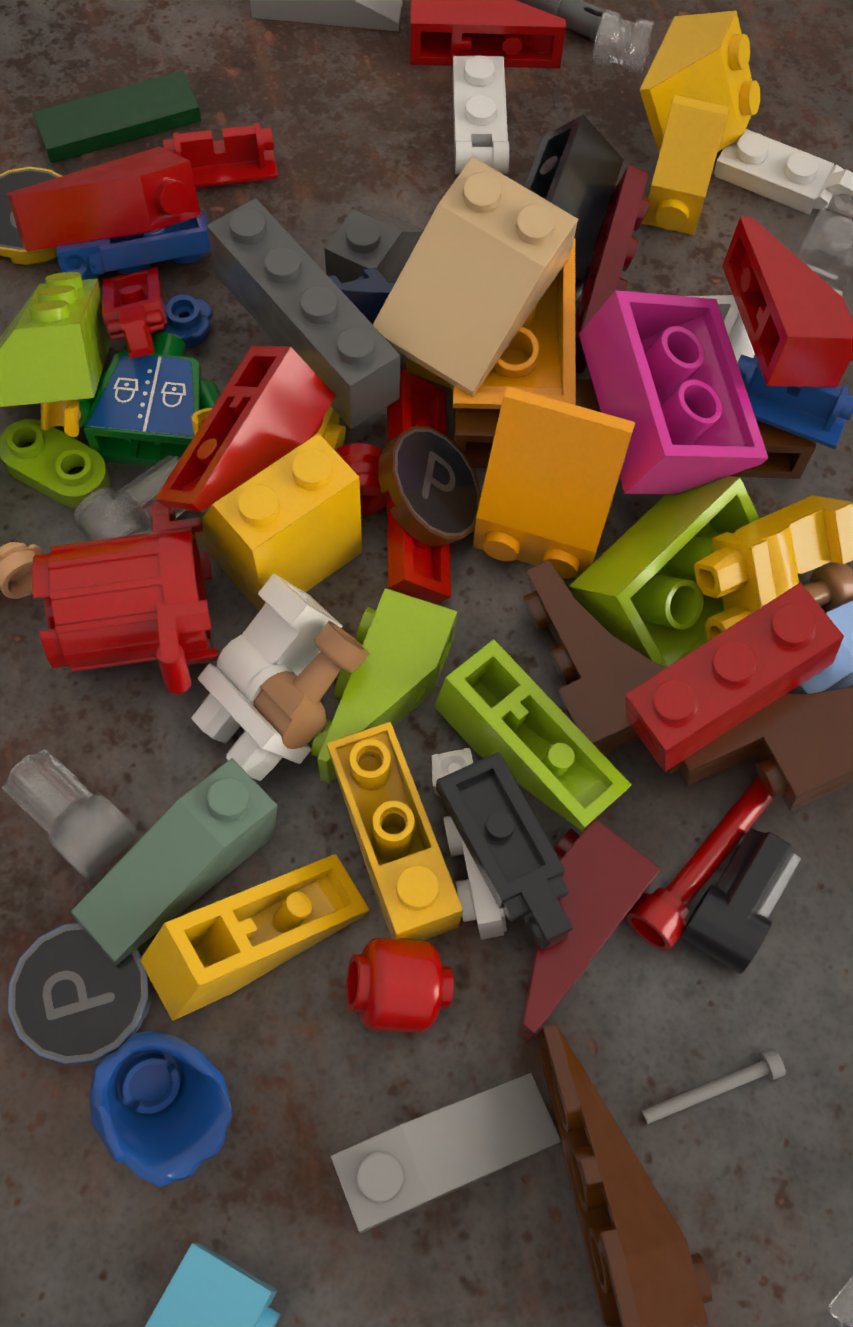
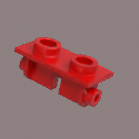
M254 123L252 126L222 129L224 140L213 141L211 130L183 134L174 132L173 139L163 140L164 149L190 160L195 188L278 179L271 127L260 128V123Z

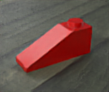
M411 0L410 65L453 66V56H504V67L560 69L566 32V19L516 0Z
M161 147L7 193L22 247L26 251L148 233L201 216L190 160Z
M740 216L722 267L766 385L838 387L849 362L853 361V320L843 297L752 217Z
M251 346L155 499L166 507L198 512L206 510L213 503L313 437L321 428L323 417L336 395L292 347Z

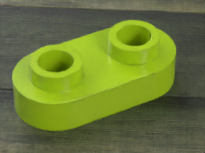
M23 419L9 425L0 435V458L8 473L60 504L75 509L87 508L102 500L108 492L110 476L102 456L93 448L73 437L65 435L64 432L55 427H51L47 431L41 429V420ZM34 442V443H33L31 446H29V447H24V448L21 447V446H23V445L26 444V443ZM74 467H84L77 474H67Z

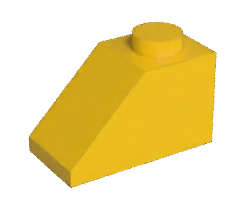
M674 95L648 199L650 202L642 224L690 235L695 234L729 111L728 106Z

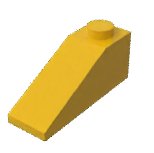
M334 854L165 922L140 959V962L171 1020L174 1021L233 994L362 918L370 909L338 856Z

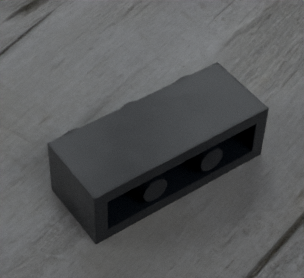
M584 114L543 137L525 184V188L578 219L574 236L575 288L582 283L588 273V264L624 161Z

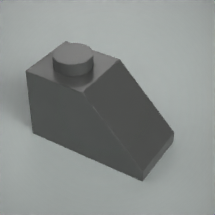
M353 209L324 248L326 275H335L341 283L357 280L362 276L365 269L377 268L388 283L396 282L424 230L383 211Z

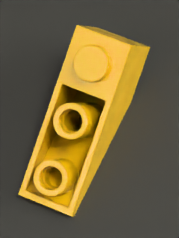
M391 721L327 743L362 856L391 939L424 941L459 928L463 908Z

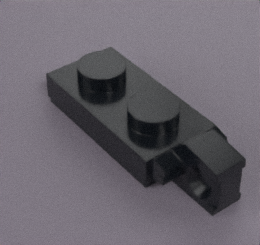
M497 752L437 779L436 790L499 909L503 908L511 923L524 917L525 923L542 951L566 940L573 926L558 901L569 893L563 880L566 870L501 754Z

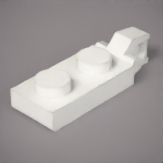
M748 129L745 130L737 142L723 149L717 159L713 174L719 179L809 215L813 208L829 209L853 218V172L847 169L844 170L837 164L834 165V163Z
M470 748L432 755V784L434 793L439 796L436 790L437 779L473 764ZM450 816L443 817L451 857L464 854L469 879L456 881L458 897L463 908V922L477 920L481 940L503 936L504 932L507 931L503 908L499 909L453 820Z

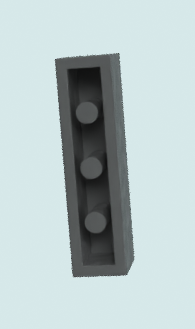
M257 198L206 225L214 274L278 346L292 347L336 395L331 407L351 429L399 399L400 354Z

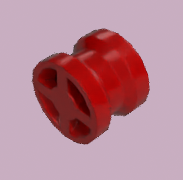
M364 443L347 444L335 449L340 457L359 476L361 515H369L387 506V492L382 493L378 480L379 457L382 449Z

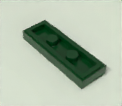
M184 71L32 112L51 163L202 121L199 105Z

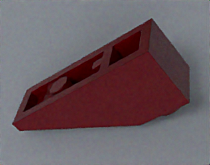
M596 818L581 835L571 828L554 848L555 853L566 870L563 880L569 891L567 896L558 901L573 929L569 931L566 940L543 951L537 941H535L517 1034L527 1043L532 1040L661 870V868Z

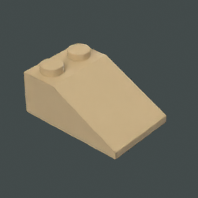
M472 156L438 203L375 319L373 326L395 350L473 397L569 259L578 219Z

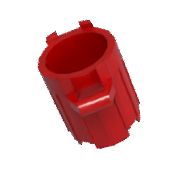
M156 502L149 510L153 533L51 546L50 553L34 555L32 564L33 599L44 598L49 630L39 631L46 658L52 668L69 666L71 672L158 660L166 690L173 694H181L186 692L192 683L188 665L218 661L219 651L217 648H212L211 621L205 584L206 579H212L210 557L208 551H199L195 534L196 532H203L201 518L177 520L174 508L166 507Z

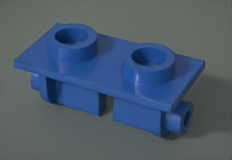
M741 354L738 366L756 420L836 449L846 421H849L853 413V395L848 393L849 387L846 385L842 387L767 386L756 355L754 354V357L751 358Z

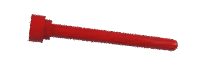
M759 776L750 784L665 889L657 888L652 894L644 893L627 913L626 920L631 928L653 947L662 951H670L687 927L684 920L689 915L688 904L773 800L764 788Z

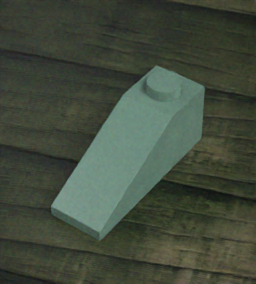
M231 758L179 798L71 911L72 916L114 965L117 966L155 935L165 922L177 917L274 838L278 805Z

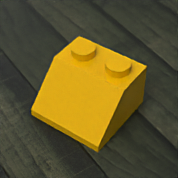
M737 10L674 17L640 88L658 153H660L674 95L729 107L718 152L737 142L744 134L751 116L758 112L760 87L756 80L752 81L749 68L750 42L748 36L741 32Z

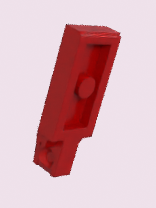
M158 267L103 279L102 316L109 337L111 336L112 341L121 338L126 339L130 359L154 354L151 334L156 330L164 329V324L167 323L164 288Z

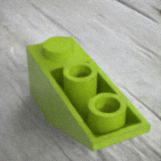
M386 588L377 609L367 607L362 616L356 640L368 650L370 655L358 670L353 673L341 669L334 691V698L339 699L340 703L333 720L326 719L323 732H318L313 740L311 755L318 757L321 781L330 783L337 777L327 743L390 721L394 728L435 692L455 639L457 611Z

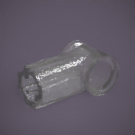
M169 454L118 491L112 487H104L90 493L76 508L73 523L89 541L153 533V525L149 513L150 507L158 502L155 498L180 458ZM174 508L176 518L187 511Z
M46 749L37 754L24 757L10 770V776L2 787L4 792L49 835L47 841L89 883L139 835L133 824L100 792H96L93 795L78 781L77 777Z

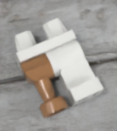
M274 573L258 593L266 602L243 634L231 640L223 648L218 657L217 666L209 663L197 678L210 693L191 717L204 733L212 739L225 744L241 726L245 731L228 751L226 758L228 760L233 758L251 778L259 781L278 764L282 757L301 764L312 750L307 744L318 732L322 733L326 725V713L320 700L341 669L353 673L358 670L370 655L368 650L343 630V626L309 594Z

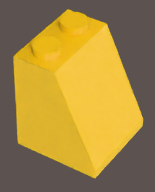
M318 433L213 503L201 519L203 532L195 533L197 540L255 608L260 611L266 602L258 593L273 573L302 591L307 592L363 552L359 476Z

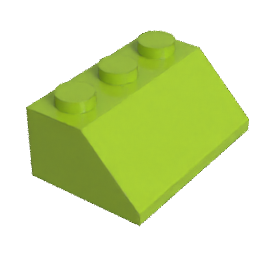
M62 272L47 276L45 278L46 283L38 285L0 337V407L94 398L110 348L108 333L102 316V299L98 279L82 280L81 273Z
M726 476L678 494H665L568 586L575 599L610 634L651 661L665 667H669L708 642L704 624L709 617L725 610L722 596L714 598L704 595L697 586L694 564L714 552L713 537L725 532L734 533L742 526L760 519L741 478Z

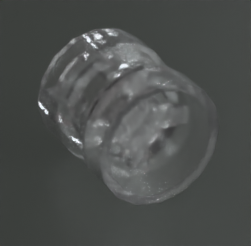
M605 9L595 40L592 64L608 67L612 63L623 65L626 72L641 75L649 52L655 21L638 18L632 22L624 20L618 12Z

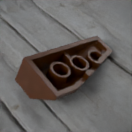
M558 1025L542 1027L536 1036V1041L557 1132L561 1139V1149L602 1326L701 1327L708 1324L703 1304L712 1301V1289L701 1255L699 1253L690 1255L685 1236Z

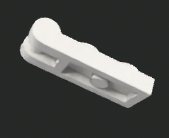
M453 56L455 175L461 173L472 156L503 175H508L509 141L507 133L504 56Z

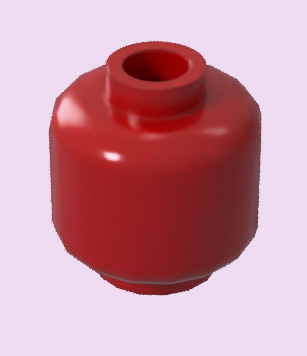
M375 938L366 944L361 954H353L350 959L346 978L347 1006L349 1011L358 1012L362 1024L367 1029L390 1032H426L435 1023L440 1009H448L451 1005L454 991L453 972L449 966H442L440 955L431 942Z

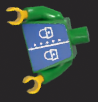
M157 333L152 337L154 354L130 359L128 351H121L114 355L108 371L101 373L94 398L41 403V429L48 431L51 427L64 426L65 435L77 437L79 428L84 426L83 429L90 448L96 450L102 456L104 462L174 469L221 393L215 383L203 379L198 360L193 357H183L185 343L181 338L170 333Z

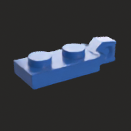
M200 211L201 216L153 232L58 246L56 250L61 273L79 272L81 273L82 280L96 279L99 274L117 270L122 274L146 270L150 263L171 259L173 262L181 264L195 262L201 259L204 253L211 252L206 226L209 224L206 213L203 214V211Z

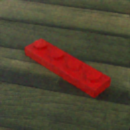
M401 369L399 399L387 406V442L412 426L431 427L447 436L446 391ZM387 491L388 588L436 605L451 598L450 543L445 546L432 547L414 539L393 517L390 509L396 505L391 499L389 491Z

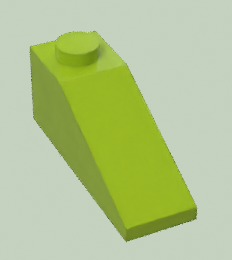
M494 639L445 678L434 704L436 710L478 755L486 758L499 752L517 784L582 831L631 786V783Z

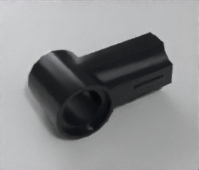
M750 828L740 842L715 886L711 884L686 922L687 927L681 937L738 974H742L764 942L772 925V921L768 917L778 899L782 896L801 860L792 850L791 844L771 832H761Z

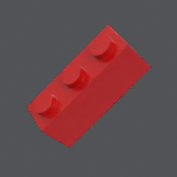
M800 582L626 693V719L665 773L834 663L844 635Z

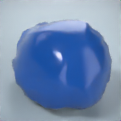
M164 1031L132 1034L117 1051L105 1056L95 1067L89 1092L91 1123L116 1163L124 1162L136 1176L158 1187L174 1181L186 1180L194 1175L196 1169L204 1161L215 1157L225 1142L226 1131L232 1119L233 1111L230 1095L221 1072L209 1061L202 1051L187 1041Z

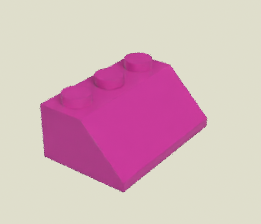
M615 290L579 333L601 413L635 422L620 473L624 494H678L765 462L768 459V455L717 299Z

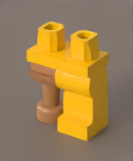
M811 495L746 524L734 533L725 532L713 537L714 552L694 564L697 586L704 595L714 598L722 596L725 610L709 617L704 624L707 641L799 583L798 573L804 574L813 569L815 570L812 572L810 583L803 586L819 606L829 612L853 600V569L846 564L853 560V502Z

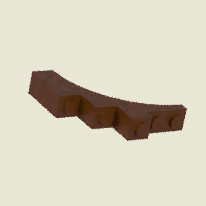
M550 560L526 570L531 593L523 596V600L529 615L538 631L548 626L558 645L549 649L563 682L566 684L575 680L558 689L562 712L604 756L640 740L626 719L625 694L667 667L651 661L610 634L574 598ZM853 687L811 694H786L667 772L671 774L679 770L687 787L759 755L761 760L755 762V767L767 793L773 799L781 796L790 812L853 783Z

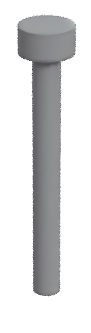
M774 1048L759 1054L760 1062L641 1110V1114L645 1123L649 1124L765 1075L773 1081L786 1075L783 1061Z

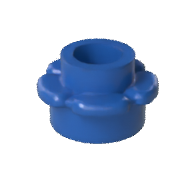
M181 294L170 298L165 306L167 323L164 324V333L174 334L181 338L185 343V348H193L202 344L207 339L211 328L209 319L212 318L213 314L210 305L205 300H196L188 294Z

